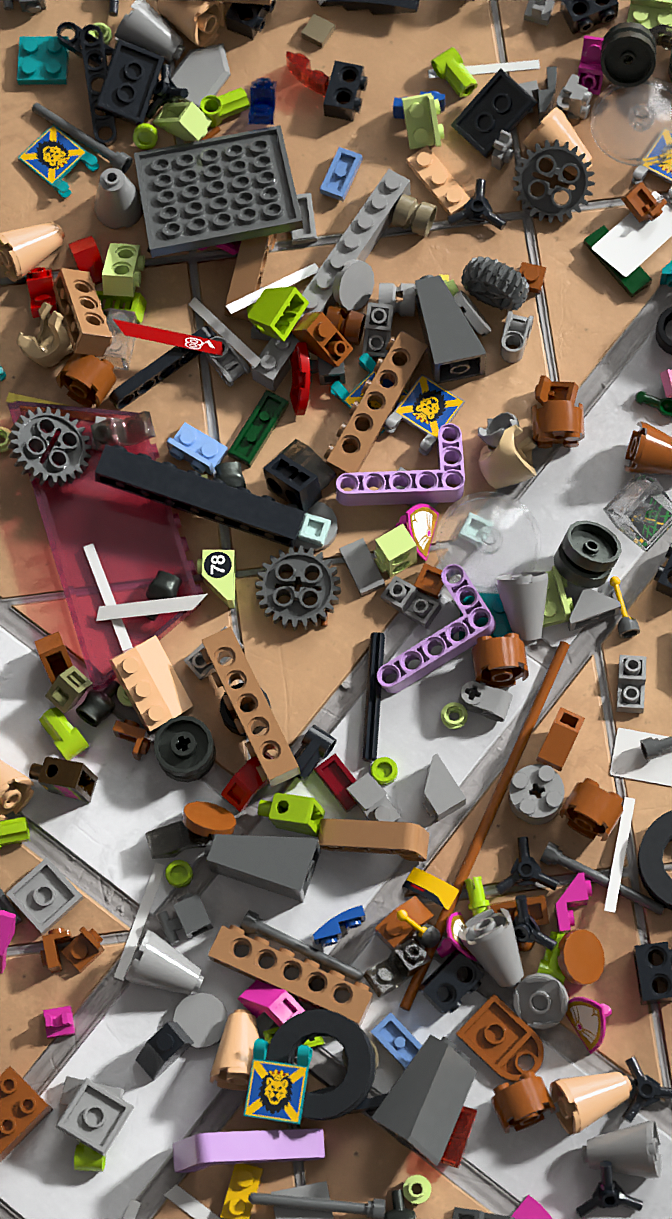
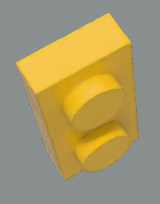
M235 1164L221 1212V1218L250 1219L254 1204L249 1202L248 1196L253 1192H258L264 1171L262 1168L248 1164Z

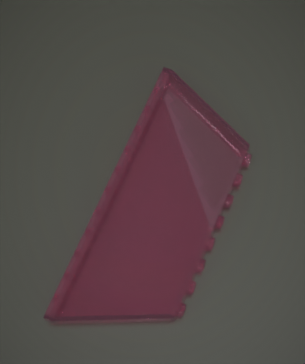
M15 401L8 404L13 424L17 422L21 415L25 416L28 410L34 413L37 407L43 413L47 407H50L52 413L60 409V416L63 417L69 413V421L72 422L77 419L76 427L85 428L82 436L90 437L86 443L92 446L96 416L106 417L105 425L118 428L116 443L107 445L122 446L128 452L136 455L138 453L146 454L154 461L160 458L156 443L150 444L148 436L153 435L149 421L143 422L141 413ZM56 430L40 459L41 464L44 463L50 453L51 448L60 435V431ZM106 443L102 444L101 450H90L88 454L92 457L88 462V467L79 479L75 478L72 484L66 481L64 486L60 487L56 481L53 488H50L48 481H45L40 486L39 478L37 477L31 482L94 690L105 688L117 678L108 660L125 651L121 648L112 621H96L99 606H105V603L83 548L84 546L93 543L116 604L150 601L146 597V592L150 583L155 579L158 570L175 575L183 581L178 590L177 597L203 594L200 583L195 585L192 577L197 575L193 559L187 561L185 552L190 551L186 537H180L178 529L182 528L178 512L172 514L171 507L95 481V470ZM201 602L193 610L158 614L155 621H151L145 616L122 618L132 647L155 635L160 641L201 605Z

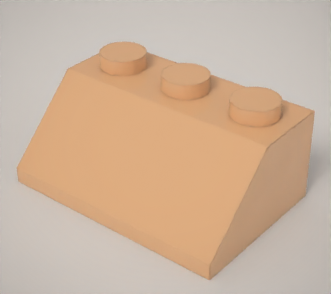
M156 635L108 660L145 730L152 731L193 706Z

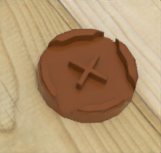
M201 801L191 802L184 807L182 813L184 825L200 836L208 837L209 834L231 835L234 832L236 825L235 817L227 809L217 804Z
M586 929L571 930L564 934L558 946L560 956H557L562 974L573 984L588 985L597 981L603 973L605 964L604 950L599 939L594 933Z

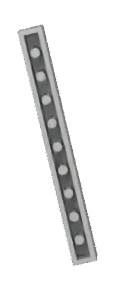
M388 169L302 293L309 304L299 320L305 313L322 311L326 315L328 308L336 304L333 297V283L337 272H341L344 268L342 265L349 260L365 261L391 224L400 197L403 194L411 195L410 180ZM290 332L284 342L271 338L259 355L262 361L256 368L251 367L253 380L273 392L276 391L292 368L290 359L297 342H299L292 332Z

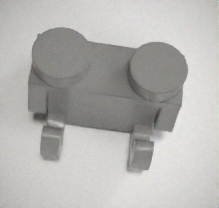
M572 74L557 98V107L562 112H568L567 120L568 118L586 119L591 108L589 102L592 93L588 92V88L579 85V77Z

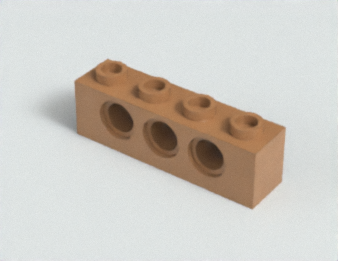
M60 268L53 285V290L61 314L64 317L63 320L73 351L78 354L103 357L107 347H110L112 343V333L109 331L107 319L103 314L101 301L98 299L95 284L92 282L90 273Z

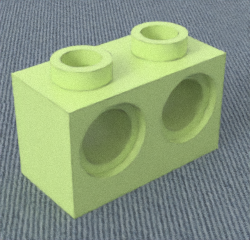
M110 243L102 272L103 295L134 297L136 287L141 285L140 271H144L145 256L141 255L140 245Z
M403 524L375 539L376 550H374V553L377 557L375 562L382 573L386 571L390 578L417 563V545Z

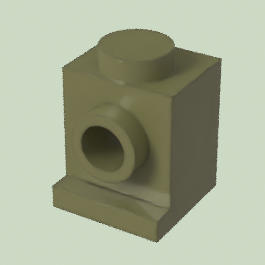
M73 665L58 676L45 697L65 714L76 706L83 694L93 683Z

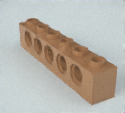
M400 331L397 338L392 336L386 347V350L389 351L385 359L380 357L373 370L376 372V375L372 381L369 379L366 381L361 391L364 396L360 402H354L349 411V415L352 417L348 424L342 423L336 434L339 437L336 445L330 444L324 455V458L327 459L326 469L339 476L344 473L359 472L384 428L386 420L392 414L427 352V344L403 331ZM401 358L406 364L396 366L392 360ZM388 379L392 381L393 386L385 388L380 384V381ZM370 401H377L380 403L381 408L377 410L371 409L368 403ZM363 422L368 425L369 429L359 431L355 425ZM346 444H352L357 450L354 453H347L342 447Z
M231 626L202 639L204 649L200 650L205 663L207 665L212 663L215 672L211 673L217 687L223 686L227 694L222 696L228 710L234 709L238 717L234 719V723L240 735L245 733L249 742L245 743V746L251 758L256 756L260 763L256 769L262 781L268 780L270 786L273 787L301 774L299 766ZM224 657H231L233 659L227 666L219 664L220 660ZM235 680L244 681L243 686L239 689L230 687L231 683ZM246 703L255 704V708L251 712H244L241 709ZM258 726L267 728L266 732L261 736L253 734V730ZM268 750H276L278 755L274 759L269 760L264 757Z
M230 925L229 928L221 926L208 953L211 961L255 981L258 980L284 989L293 998L312 1007L344 1015L361 1027L374 998L373 993L369 992V986L358 981L351 984L344 980V975L334 970H330L329 973L320 970V965L310 959L305 958L304 962L294 958L295 953L283 947H280L279 951L269 947L270 942L261 937L249 938L244 935L245 931L237 926ZM245 945L249 947L248 955L242 958L235 955L236 948ZM266 956L272 957L275 960L274 965L269 969H263L259 966L261 959ZM289 968H296L300 971L298 978L295 980L286 979L284 974ZM315 979H321L324 981L325 986L321 991L315 992L309 988L310 983ZM338 991H347L350 994L349 1000L345 1003H338L334 999Z

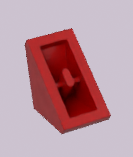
M92 235L69 243L68 245L77 269L89 272L95 285L102 283L104 264Z

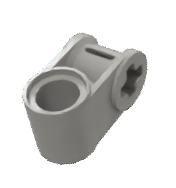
M508 311L501 341V356L506 362L516 363L522 359L527 339L530 337L534 316L523 317L513 314V311ZM509 345H515V346H517L518 348H517V349H509L507 346H509Z
M223 337L210 338L211 340L222 342L224 352L223 356L207 353V359L225 384L232 387L235 380L243 374H249L251 370L245 360L236 353Z
M470 681L463 685L459 694V703L468 711L483 715L494 721L504 722L513 695L503 689ZM470 692L475 693L474 700L468 699Z

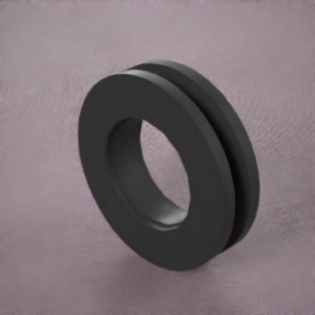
M671 810L657 818L647 829L638 852V872L642 884L649 895L655 901L665 905V908L672 911V879L665 871L663 864L664 849L672 841Z
M322 1009L309 1010L291 1017L280 1026L270 1041L266 1053V1061L294 1065V1058L298 1047L307 1040L317 1036H326L337 1040L345 1049L348 1058V1069L344 1080L334 1090L325 1094H312L305 1091L301 1115L312 1120H333L352 1112L368 1095L375 1077V1054L368 1036L355 1022L334 1011Z

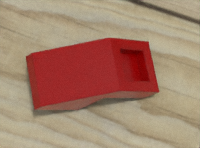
M38 267L32 269L31 272L27 273L32 317H40L38 310L44 302L53 306L49 312L51 315L53 311L58 312V303L53 290L52 268Z
M268 752L264 754L266 759H274ZM256 756L250 758L241 767L221 793L239 812L248 806L258 790L269 784L268 780L262 781L256 769L260 765Z

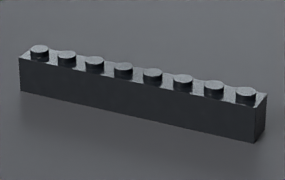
M105 445L95 470V481L287 547L292 546L293 549L305 516V511H302L300 507L294 504L284 505L276 502L270 496H257L246 488H234L228 486L220 479L213 478L210 480L204 478L196 471H184L178 469L170 462L160 463L154 461L150 456L143 453H138L137 455L130 453L119 445Z

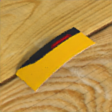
M416 867L412 869L403 887L418 893L447 910L460 891L443 880Z

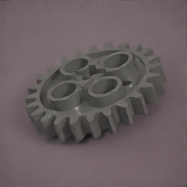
M556 139L554 146H550L549 141L545 140V148H541L536 143V152L527 149L529 158H519L524 164L523 167L515 166V170L520 172V176H514L513 180L518 181L520 185L515 186L513 190L521 191V194L516 199H524L526 201L522 209L529 206L532 208L530 216L536 212L540 213V221L545 215H548L549 223H552L554 216H557L559 221L562 222L563 214H567L572 219L571 211L574 209L581 213L579 204L588 205L584 197L585 195H593L587 188L588 186L595 185V182L588 180V177L593 176L595 173L586 169L592 163L591 161L583 163L582 160L586 154L582 153L578 156L576 154L578 146L569 150L568 141H566L563 147L559 146L558 139ZM545 157L550 158L554 164L552 170L544 172L539 168V161ZM573 166L577 169L578 174L575 179H565L563 176L565 167ZM537 172L550 178L553 177V174H557L559 181L574 185L576 188L571 190L558 184L551 188L549 181L536 178L532 173ZM534 182H540L544 185L545 192L542 195L535 196L532 194L530 187ZM564 190L568 193L569 200L565 204H558L555 201L554 195L557 191Z
M37 407L34 413L28 410L25 416L21 415L12 426V431L8 436L11 441L7 447L13 449L9 456L10 458L18 459L14 466H22L24 468L21 472L22 475L28 472L31 474V482L37 477L39 478L40 486L45 481H48L50 488H53L57 481L59 486L63 487L66 481L72 484L75 478L79 479L88 467V462L92 457L88 453L92 446L86 443L90 437L82 436L85 428L76 427L77 419L72 422L69 421V413L63 417L60 416V409L52 413L50 407H47L43 413ZM56 430L60 431V435L51 448L50 453L44 463L41 464L40 459Z
M301 545L298 552H294L292 546H289V554L286 555L280 549V557L278 559L270 555L271 565L267 563L262 564L266 572L257 573L258 578L262 580L255 582L256 588L260 590L256 592L257 599H263L259 602L260 609L267 608L265 610L266 617L274 614V624L282 620L284 629L289 623H292L294 631L297 630L298 624H302L304 629L307 630L308 622H312L317 627V618L320 617L326 621L327 616L325 612L334 613V607L331 604H339V598L335 595L341 594V588L336 586L341 581L340 577H333L337 574V568H329L332 564L331 559L323 561V552L314 556V549L312 547L307 553H304L303 546ZM288 570L293 573L288 579L280 577L283 571ZM310 572L319 574L316 580H308L306 578ZM297 585H302L300 591H295ZM284 595L291 598L286 604L277 602L278 598ZM308 597L317 599V602L311 606L303 603Z

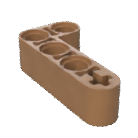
M277 234L241 241L226 305L260 289L269 250L272 251L274 248ZM225 305V316L249 321L247 307L231 314Z
M320 820L318 833L320 849L340 852L396 854L409 861H427L430 833L420 825L389 821Z

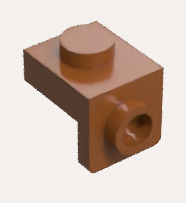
M643 182L637 183L621 199L639 223L650 219V221L655 220L663 213L661 208L667 203L664 198L657 201Z
M541 375L539 383L535 388V398L542 406L543 402L554 400L573 401L574 406L579 386L575 382L551 381L546 375Z
M125 719L124 722L116 720L112 729L115 736L135 743L132 755L134 759L140 761L142 754L146 755L151 744L147 730L139 728L140 725L131 720Z
M57 928L48 931L49 935L42 936L44 950H40L43 967L48 966L51 973L63 971L58 944L73 941V936L69 930L65 931L64 928Z

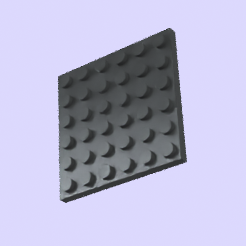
M281 125L134 153L151 258L303 229L302 217Z

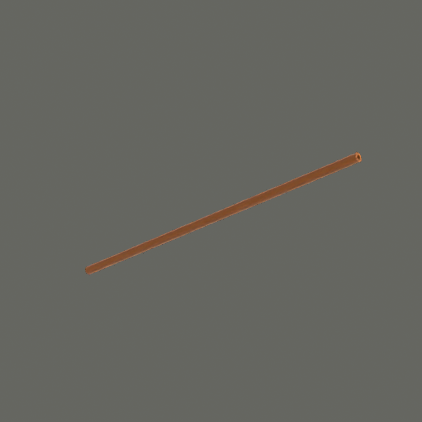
M560 641L453 883V887L460 891L448 910L444 907L442 908L435 927L440 931L441 938L446 929L447 919L453 913L465 886L464 880L469 877L570 645L566 642ZM439 943L433 948L424 949L401 1001L400 1008L410 1011L418 993L417 988L425 977Z

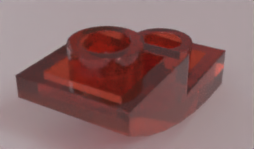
M287 51V68L294 77L309 89L325 96L329 84V76H326L320 70H311L310 59L305 55Z
M466 1106L462 1107L439 1163L459 1169L468 1145L469 1135L477 1117V1110Z

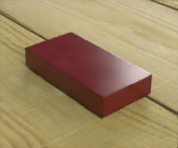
M335 753L317 766L314 772L347 813L357 806V803L346 788L357 780Z

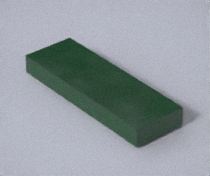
M603 225L586 237L584 244L632 298L652 283V279L640 265L625 277L592 249L609 232Z
M266 389L227 452L228 456L251 467L289 406V401Z

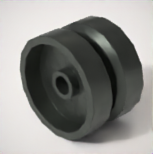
M634 22L619 23L610 28L603 38L600 59L602 72L607 80L617 86L628 88L638 86L650 78L656 65V43L649 29L642 24Z
M587 520L577 521L570 525L553 557L554 566L561 576L574 585L584 588H598L605 584L612 568L616 564L622 552L621 543L608 528L596 522Z
M179 716L171 718L161 725L155 735L154 750L159 765L167 776L176 781L192 782L199 780L209 773L215 763L216 749L211 732L202 721L194 717ZM188 747L187 751H182L183 748Z

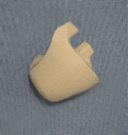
M44 302L38 310L41 327L37 338L34 336H24L20 332L17 337V344L22 349L24 355L43 367L51 368L69 355L73 348L67 329L62 325L64 317L56 311H53L51 315L49 312L53 306Z
M516 424L504 431L495 451L491 450L489 445L484 446L480 451L478 461L480 470L488 484L496 489L521 483L537 476L532 459V450L536 445L528 436L518 444L516 451L514 438L523 432Z

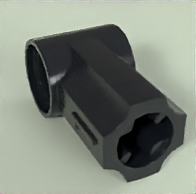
M315 724L307 731L302 739L301 747L294 755L301 773L296 775V777L303 781H306L320 760L325 759L330 754L337 742V739Z

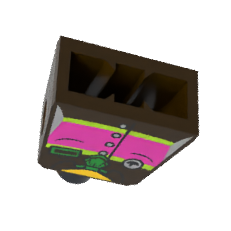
M46 757L43 765L33 763L29 770V778L38 780V783L48 792L88 803L91 802L98 777L84 763Z

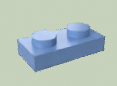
M339 147L321 185L320 194L344 202L362 162V155Z
M392 1013L388 1014L371 1031V1034L404 1069L408 1067L422 1047L420 1042Z

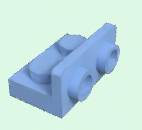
M184 422L173 439L169 437L166 441L171 456L179 461L184 459L191 463L190 466L197 472L202 474L206 472L211 476L215 471L214 467L221 463L228 452V447Z

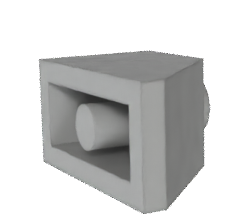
M435 754L432 757L424 790L425 801L422 804L430 817L435 815L436 819L440 821L465 806L466 797L439 755Z

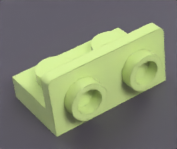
M631 0L627 22L642 24L650 30L652 35L672 38V0Z
M431 93L401 98L409 148L416 149L431 145L441 147V139H445L443 125L438 124L437 115L441 114L439 100H434Z
M552 566L551 571L546 572L549 579L543 628L569 622L571 612L574 610L571 596L566 597L564 590L567 587V580L559 574L555 566Z

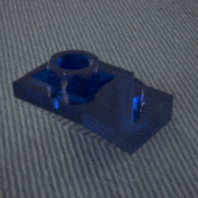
M258 78L256 81H252L250 87V111L248 114L249 124H274L277 81H271L270 78Z

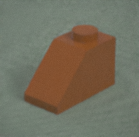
M59 631L34 641L52 685L60 674L73 666Z
M416 896L394 909L375 927L376 935L394 954L417 932L407 922L397 919L398 911L405 910L408 917L419 926L427 924L434 917V914Z

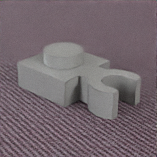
M501 130L499 140H495L493 146L495 150L492 153L491 166L498 170H501L504 163L508 164L514 154L511 134L504 130Z

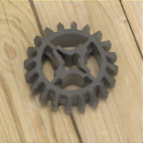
M481 256L472 258L462 272L461 283L464 289L469 291L471 296L476 297L477 301H482L486 305L499 308L501 311L503 309L507 311L518 310L528 297L529 284L527 280L521 276L520 272H516L513 267H509L506 263H501L497 259L492 260L489 257L483 258Z

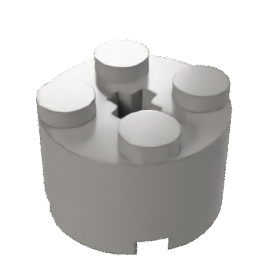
M533 764L520 769L513 776L510 784L509 804L512 812L518 818L532 825L545 824L556 817L564 799V784L561 777L548 765ZM532 791L541 793V798L536 799V796L532 795Z

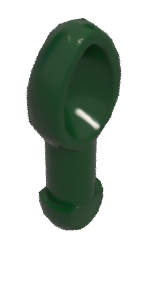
M644 391L636 393L635 401L637 403L657 408L662 415L672 418V398L660 399L648 395Z

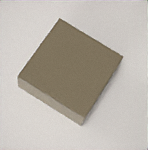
M313 14L302 30L301 36L307 41L323 48L335 31V24Z

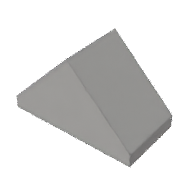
M584 588L569 618V631L619 615L621 609L620 602L590 588Z

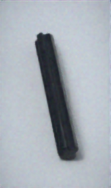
M373 632L370 635L362 759L367 762H374L377 759L382 689L377 680V672L383 666L385 635L380 632Z

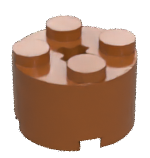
M73 353L57 375L56 382L60 388L64 385L69 390L66 395L77 403L90 408L93 404H96L97 408L116 383V376L113 373L114 366L110 361L106 359L100 360L93 355Z
M554 400L543 402L542 408L537 409V404L531 407L532 440L537 442L538 448H551L553 444L563 443V447L574 448L579 446L580 440L584 439L583 404L579 403L578 407L573 406V401Z
M509 633L503 637L481 636L477 638V644L471 650L476 682H483L485 685L493 688H506L516 685L515 680L521 677L522 681L528 678L529 671L524 642L519 639V634Z
M585 778L583 782H579L574 786L559 813L561 818L565 815L569 819L567 825L579 834L593 840L595 836H601L602 839L600 841H606L624 811L621 805L623 798L617 793H608L600 788L596 781Z
M534 1071L520 1076V1081L510 1086L508 1083H503L493 1089L495 1095L490 1101L505 1133H510V1127H514L515 1131H520L533 1126L545 1119L543 1113L549 1110L552 1114L556 1110L542 1077L536 1076Z

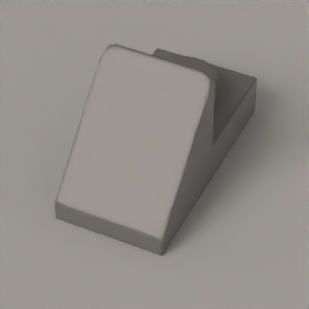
M366 773L346 788L369 821L394 822L401 817L386 797L388 795L386 791L369 773Z

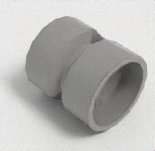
M379 283V304L394 305L393 315L398 312L400 316L415 317V283H401L399 287H396L394 283ZM396 297L403 298V302L396 303Z

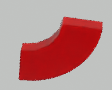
M297 342L290 359L292 366L290 399L294 413L296 415H305L310 393V361L306 342Z

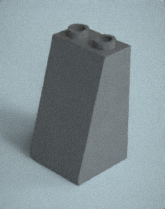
M426 275L419 280H415V302L425 344L428 345L427 353L434 382L440 384L484 375L486 364L485 349L440 275Z
M216 834L214 840H209L204 856L207 857L206 860L211 872L303 902L321 849L319 840L315 838Z
M430 1034L371 1118L399 1143L437 1166L443 1156L477 1071L469 1064L471 1059L459 1050L455 1051L457 1046L444 1036L440 1040Z

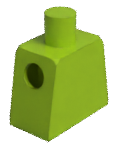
M296 287L267 288L255 303L247 307L248 319L262 334L284 342L309 302Z
M275 793L272 801L260 800L258 816L269 817V820L278 829L318 837L320 820L324 819L325 810L315 798Z

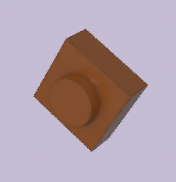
M521 262L519 272L527 280L529 292L540 294L546 274V267Z
M424 563L414 586L418 591L438 599L445 585L441 578L443 570Z

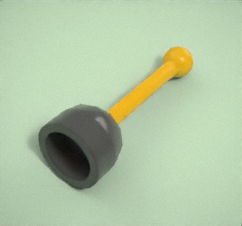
M613 576L610 578V585L614 587L617 600L621 604L620 611L623 617L618 622L619 636L624 639L631 638L640 633L639 624L636 619L627 616L619 588L620 579Z
M405 910L397 912L396 916L399 921H405L417 930V940L425 948H433L439 943L441 934L436 927L429 924L419 926L408 917Z

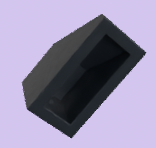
M167 1022L146 1042L135 1060L154 1081L194 1044V1041L177 1022Z

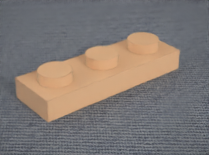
M428 146L407 158L408 166L449 216L464 210L463 207L470 200L469 196Z

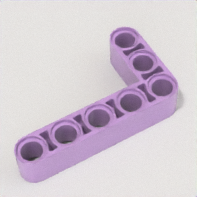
M451 423L440 427L437 441L439 470L344 473L336 480L337 501L344 506L447 503L460 500L463 496L465 483L461 429ZM446 438H451V439H453L454 441H451V442H450V441H446V440H444V439H446ZM447 461H453V462H455V464H452V465H451V464H448V463H446V462H447ZM448 484H455V485H457V487L452 488V487H449V486H447V485H448ZM422 485H429V486H431V488L426 489V488H423V487H421V486H422ZM396 486H403V487H405V489H401V490H400V489H396L395 487H396ZM370 487H377V488H379V489L374 491V490H370L369 488H370ZM344 488H351V489H353V490H352V491H344V490H342V489H344Z
M447 565L442 571L441 578L463 616L381 666L377 672V680L387 692H400L477 644V638L490 636L495 631L496 622L491 612L460 565ZM453 575H461L458 583H449ZM467 596L475 597L472 604L463 605V600ZM482 617L488 618V623L485 626H476L477 620ZM457 632H466L465 637L461 641L453 640ZM434 646H443L440 654L431 655V650ZM412 660H420V664L416 669H408V664ZM389 674H397V678L393 683H385V679Z
M323 1129L201 1133L172 1144L175 1173L195 1172L221 1164L311 1161L326 1158Z

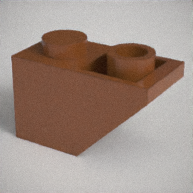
M322 311L305 313L291 331L299 342H306L309 352L334 367H339L353 350L352 346Z
M560 707L536 761L561 772L585 718Z

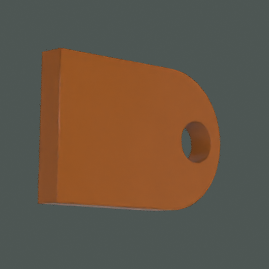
M495 994L456 1033V1036L499 1077L507 1081L518 1082L520 1081V1076L532 1071L536 1074L542 1065L544 1048L541 1039ZM523 1055L530 1056L534 1061L533 1068L527 1071L522 1070L518 1066V1059Z

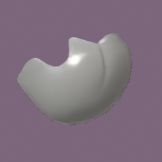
M509 412L501 413L493 419L488 418L487 428L479 427L478 436L487 445L497 448L504 431L514 424L519 427V421L515 415Z

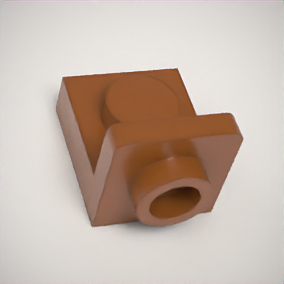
M84 926L79 930L81 933L61 951L80 973L104 951L100 944L103 941L101 936L93 928L88 932Z

